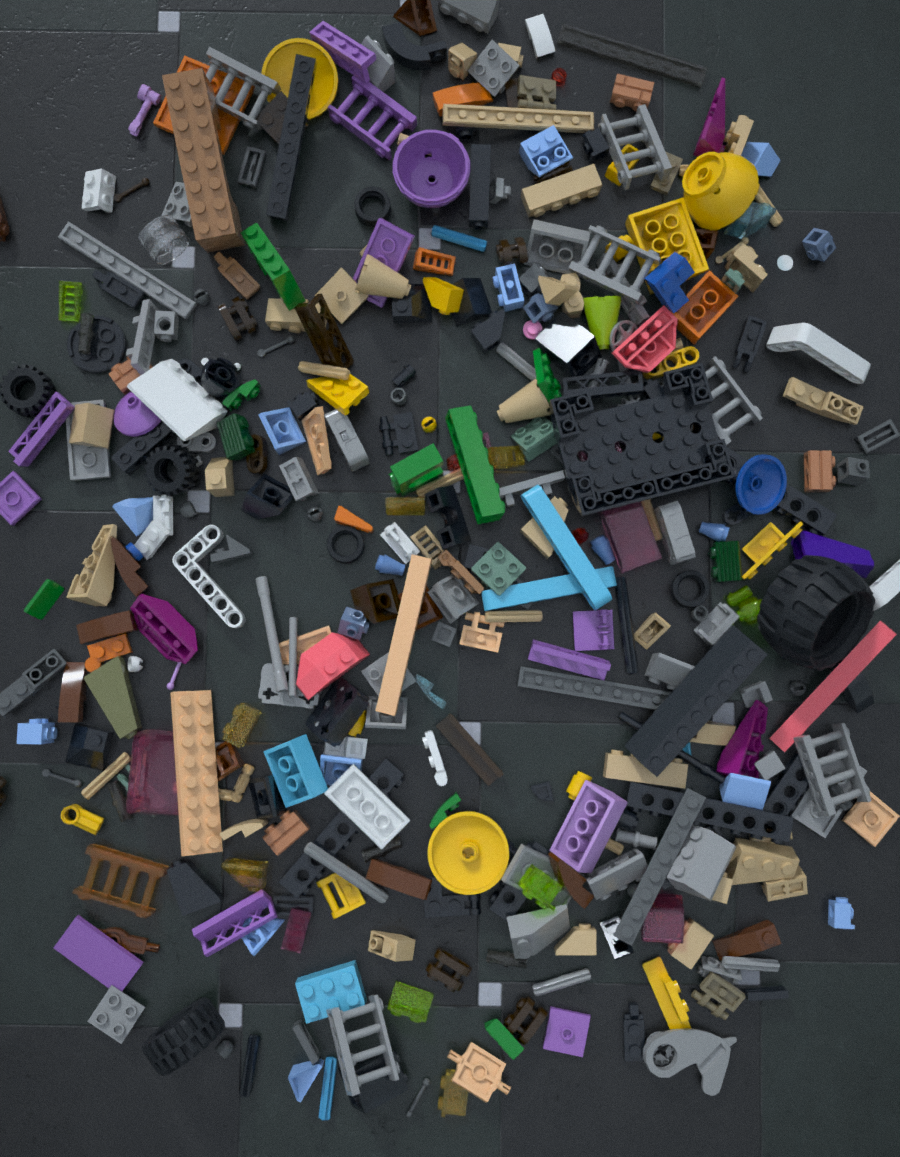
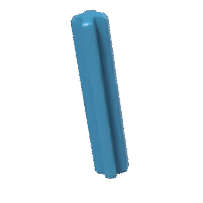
M434 225L431 235L433 237L482 252L486 249V240Z
M327 1057L325 1060L319 1118L324 1121L331 1118L338 1061L335 1057Z

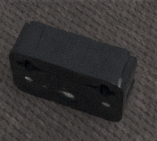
M340 677L334 681L308 717L306 726L321 740L333 747L339 746L368 707L370 698L358 690L356 686Z

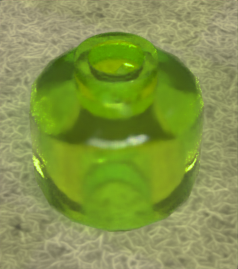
M754 596L739 603L740 610L736 612L740 616L741 622L745 621L747 625L758 623L757 615L759 614L762 598L758 599Z

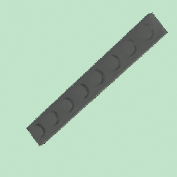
M521 666L517 684L520 687L655 710L671 693Z
M687 788L613 936L632 946L706 797Z

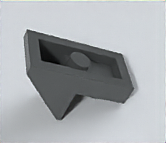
M226 535L229 550L226 548L217 549L215 554H210L212 563L218 564L251 556L253 551Z

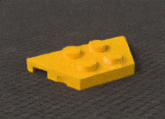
M352 374L349 375L348 380L325 376L306 380L308 388L343 415H348L349 407L352 404L357 406L360 400L369 394L368 386Z

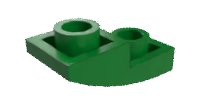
M252 380L241 385L228 395L222 404L232 412L233 409H237L241 405L243 397L248 401L256 398L261 387L259 382Z
M457 792L438 808L429 826L431 829L437 827L448 817L447 809L452 811L459 806L458 802L461 801V798Z

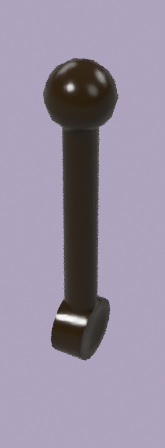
M143 178L142 182L127 191L115 194L113 199L116 202H121L124 196L143 185L147 186L149 179Z

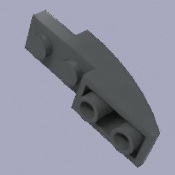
M55 649L28 668L19 679L0 693V714L3 717L20 704L23 705L67 665L66 661Z

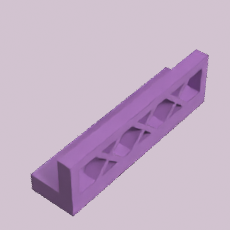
M322 21L309 32L312 41L322 46L329 53L335 64L365 83L370 81L367 67L377 60L374 52L325 21Z
M59 392L54 393L8 451L15 457L14 462L18 466L28 467L74 410L75 406ZM59 399L61 402L54 409V403ZM45 415H50L42 424V418ZM33 430H38L31 438L30 433ZM21 445H26L20 453L17 452Z
M534 639L528 656V660L600 680H605L607 670L609 671L611 667L609 660Z
M261 889L193 928V936L201 941L204 955L209 957L277 918L272 898ZM268 907L270 914L263 918L259 917L262 910ZM252 918L249 926L242 927L246 919ZM235 928L230 937H225L227 930ZM213 938H218L215 945L209 948L207 942Z

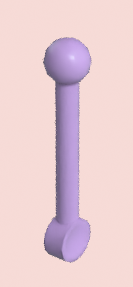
M182 662L177 663L171 681L167 684L168 690L174 689V681Z

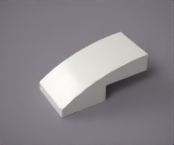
M541 14L525 19L529 39L532 40L536 58L554 53V44L544 15Z
M346 736L339 746L336 745V747L325 742L323 753L365 759L368 739Z

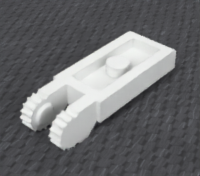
M432 730L425 732L426 737L422 739L425 748H429L432 755L428 757L431 767H436L434 775L436 783L442 787L446 785L448 777Z

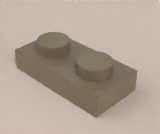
M668 152L666 154L672 166L669 178L660 181L658 174H655L650 189L666 196L683 161L682 158Z

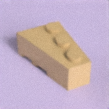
M268 298L265 322L270 329L276 331L289 329L292 333L306 332L295 308L289 311L281 299ZM318 303L315 305L318 313H320L321 307Z
M735 838L733 844L736 846V849L725 870L728 873L727 876L733 879L732 885L794 878L800 860L793 847Z

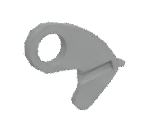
M670 1029L648 1039L643 1048V1061L650 1072L661 1078H670L682 1069L696 1064L702 1076V1091L705 1094L714 1096L721 1089L729 1063L730 1046L736 1043L737 1039L736 1037L721 1038L698 1029ZM662 1044L671 1045L674 1051L671 1063L665 1067L656 1066L653 1062V1054L656 1048Z

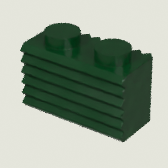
M232 414L216 422L227 459L237 461L255 452L254 440L248 431L249 423L244 416Z
M739 541L713 543L709 549L710 559H713L714 567H711L712 579H715V583L741 581L742 569Z

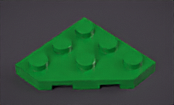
M538 348L533 350L537 385L550 404V399L562 397L560 392L561 386L553 375L549 365L551 364L547 353L543 354L542 350Z

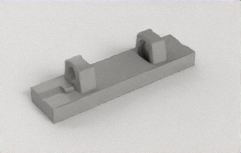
M604 253L596 262L598 268L606 253ZM612 258L605 271V277L610 279L616 277L622 263L617 265L614 258ZM624 276L622 280V285L630 287V284ZM642 295L643 300L640 305L621 297V305L630 320L637 327L642 325L649 317L643 307L644 303L647 302L645 296Z
M150 299L143 300L140 315L133 317L132 324L137 328L134 347L127 349L126 356L131 360L130 365L140 375L149 370L155 339V311H159Z
M562 470L502 487L499 493L500 499L504 498L506 507L514 506L513 495L526 492L537 484L540 485L547 496L552 495L551 484L563 481L565 479L564 472Z

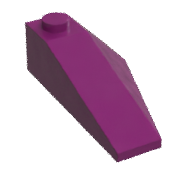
M723 77L715 92L693 154L694 156L698 157L707 152H724L726 145H723L725 138V78Z
M755 700L721 754L717 763V772L725 778L730 773L759 779L760 773L754 766V763L759 759V751L763 752L764 745L761 742V734L765 733L768 707L760 700Z

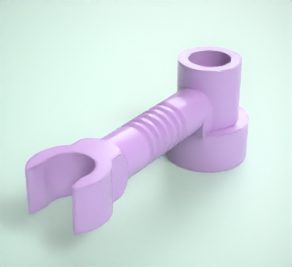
M145 84L141 85L137 95L138 99L144 101L128 128L130 134L136 137L151 105L157 106L161 99L160 94L152 91V88Z

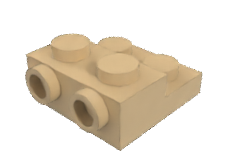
M739 115L736 122L732 121L723 141L726 142L724 150L741 156L754 121L745 115Z
M744 243L742 245L737 244L726 258L728 263L724 268L727 271L730 268L733 271H739L744 277L743 280H745L743 285L751 292H754L768 274L761 265L754 263L758 255L752 247L746 246Z

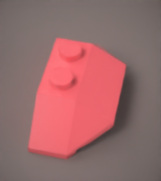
M662 306L619 345L612 354L625 368L646 373L651 372L676 348V326L678 319L665 306Z
M332 632L300 655L296 686L306 699L310 700L370 654L359 640Z

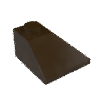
M394 579L369 583L350 590L355 609L361 611L363 616L373 624L397 618L400 600Z

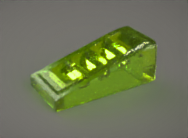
M59 281L58 320L79 322L82 283ZM67 288H74V292L66 291ZM66 295L74 296V300L66 299ZM65 303L74 304V308L65 307ZM72 311L74 312V316L64 315V312Z

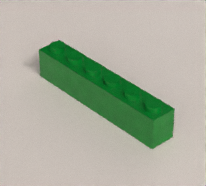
M471 406L449 409L445 420L477 524L498 521L505 513V504L500 499V488L498 483H495L493 477L494 469L489 464L488 450L482 442L483 434L477 426V415L473 412Z

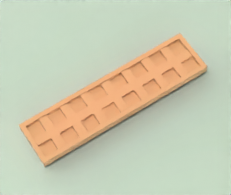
M211 690L171 692L181 856L223 852L222 837L220 836L221 820Z

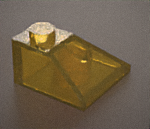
M229 857L222 862L221 867L242 887H248L249 891L258 892L266 886L269 861Z

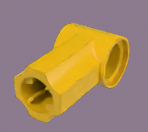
M78 804L67 806L61 812V819L64 823L72 824L94 835L98 833L104 821V818L83 809ZM70 809L76 812L75 819L69 817L68 812Z

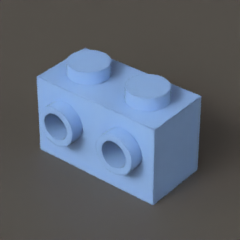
M515 263L497 267L495 276L492 278L494 287L499 290L500 295H497L499 306H503L505 312L523 308L524 297Z
M43 718L29 719L27 723H18L17 744L54 743V739L57 738V727H55V723L48 722L49 719Z

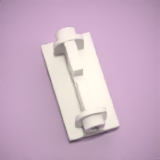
M166 494L153 496V520L158 519L170 532L169 536H173V497L166 496Z
M395 522L384 529L385 531L380 534L405 564L411 560L412 554L417 555L420 552Z

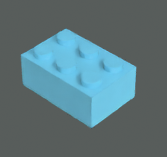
M306 734L263 751L286 808L312 799L328 789Z
M356 960L298 977L295 982L306 1024L327 1018V1009L339 1007L344 1012L366 1005L367 1002Z

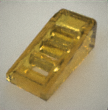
M519 446L487 448L488 461L493 466V469L525 465L524 456ZM513 451H514V453H515L516 461H514V458H513V453H512Z

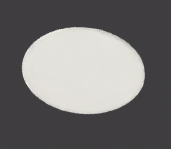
M782 255L778 258L777 265L779 269L788 271L793 266V260L788 255Z

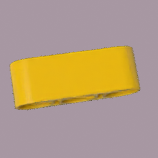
M686 347L671 352L655 367L656 373L642 372V375L647 380L662 378L666 371L694 365L699 359V352L695 347ZM685 354L691 355L693 361L686 360ZM666 361H673L675 367H669L666 364Z

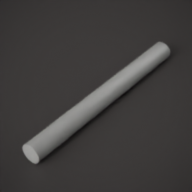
M290 617L289 697H297V618Z

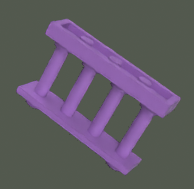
M353 75L351 78L353 91L338 109L331 104L328 106L329 117L334 123H340L375 149L378 156L390 160L392 155L389 147L404 128H409L413 131L417 127V117L369 81L365 83ZM363 94L369 101L353 120L349 119L344 113L355 99ZM378 105L383 109V113L367 132L359 124L371 109ZM389 117H394L398 120L397 126L383 143L374 137Z

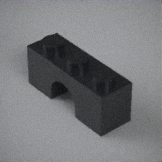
M453 485L439 487L424 494L430 513L438 512L445 522L444 528L436 531L442 550L459 547L472 541Z

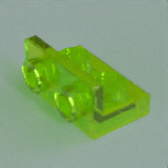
M531 864L518 882V885L523 889L521 893L528 899L532 900L533 897L537 899L535 903L544 910L547 907L552 911L555 910L556 907L551 902L563 887L560 883L533 864Z
M396 981L387 1009L395 1016L401 1017L404 1015L410 1017L409 1019L415 1023H421V1021L426 1023L434 994Z

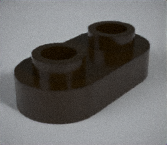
M253 434L251 437L254 440L255 452L246 456V464L250 472L261 474L267 468V443L264 437Z

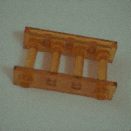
M98 844L88 845L85 854L91 855L92 861L84 886L75 888L73 894L78 895V898L82 900L93 899L135 912V915L141 918L152 916L156 909L150 908L149 904L156 881L167 874L166 870L169 866ZM104 859L110 861L111 867L103 892L101 893L91 890L99 862ZM124 865L129 867L130 873L121 899L110 894L118 869ZM143 871L148 873L149 880L142 902L137 904L129 900L137 875Z

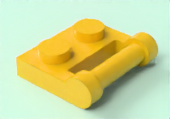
M336 873L316 882L318 888L321 887L332 910L331 915L333 919L366 903L360 889ZM333 882L344 907L339 908L328 883Z

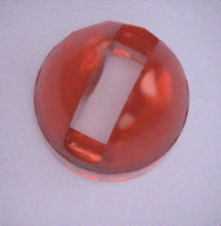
M556 68L552 72L551 80H556L557 86H561L566 82V71L563 68Z
M582 527L573 530L571 533L579 545L587 541L589 533Z

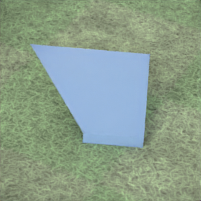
M747 142L741 156L754 164L758 176H768L771 178L780 162L779 157L769 143Z
M153 497L128 498L112 506L136 537L143 534L151 521H153Z
M252 918L246 919L242 927L249 926ZM275 918L241 938L253 956L259 952L286 919Z
M319 1058V1061L314 1064L311 1061L292 1066L288 1080L298 1102L301 1103L324 1063L323 1059Z

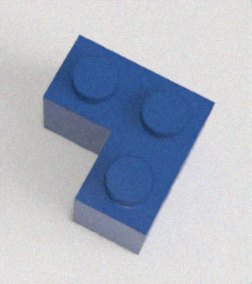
M674 252L644 279L661 304L672 313H675L689 301L680 285L695 272L685 257Z

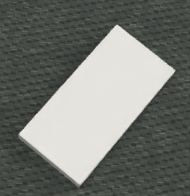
M354 764L324 792L381 850L410 822V819Z

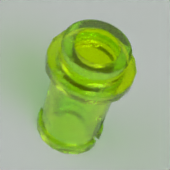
M745 585L734 593H728L726 601L730 607H737L740 602L751 597L753 594L751 589Z

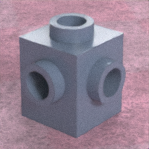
M813 228L802 241L806 254L811 260L824 262L836 249L833 237L829 231Z
M539 293L532 296L530 301L523 307L533 323L549 321L554 317L553 313L558 309L557 305L546 304L543 294L540 295Z
M346 606L340 620L338 633L360 640L363 633L367 634L370 623L367 622L368 619L363 616L361 611Z

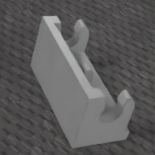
M294 457L279 465L296 501H303L308 496L319 494L302 458Z
M720 602L708 614L707 619L701 621L693 631L710 646L740 616L727 604Z

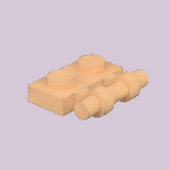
M466 612L465 620L472 621V625H463L460 645L498 653L502 633L495 632V627L503 628L505 622H486L485 616L480 615V612ZM478 622L490 625L489 630L477 628Z

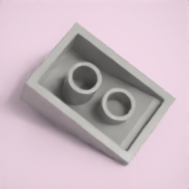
M567 904L507 917L515 959H527L530 956L536 955L570 929Z

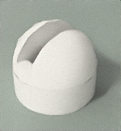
M130 656L128 659V672H139L143 668V666L139 665L143 663V660L136 656Z

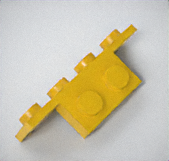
M800 521L786 535L772 522L763 528L742 548L755 562L742 578L750 580L758 573L756 568L761 563L765 566L773 559L771 554L775 550L780 552L787 545L785 541L790 536L795 538L802 531L800 527L803 523Z
M658 956L642 963V967L669 1029H692L686 1013L689 1011L685 1000H681L678 995L681 992L676 980L672 981L661 957Z

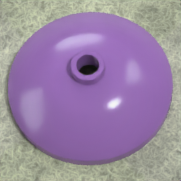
M131 391L125 394L118 402L113 419L115 427L123 435L132 437L151 431L161 422V419Z

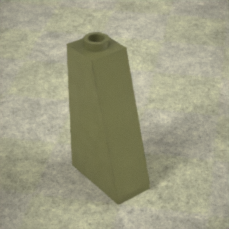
M117 656L83 678L120 739L127 737L129 740L139 734L137 730L141 729L142 725L125 659Z

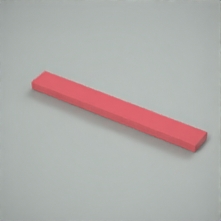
M879 621L769 739L786 752L794 743L793 738L802 735L897 634L882 621Z

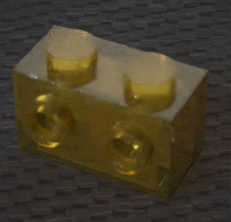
M246 703L237 704L232 712L233 718L231 722L226 724L222 732L224 734L222 740L238 748L244 747L262 711Z

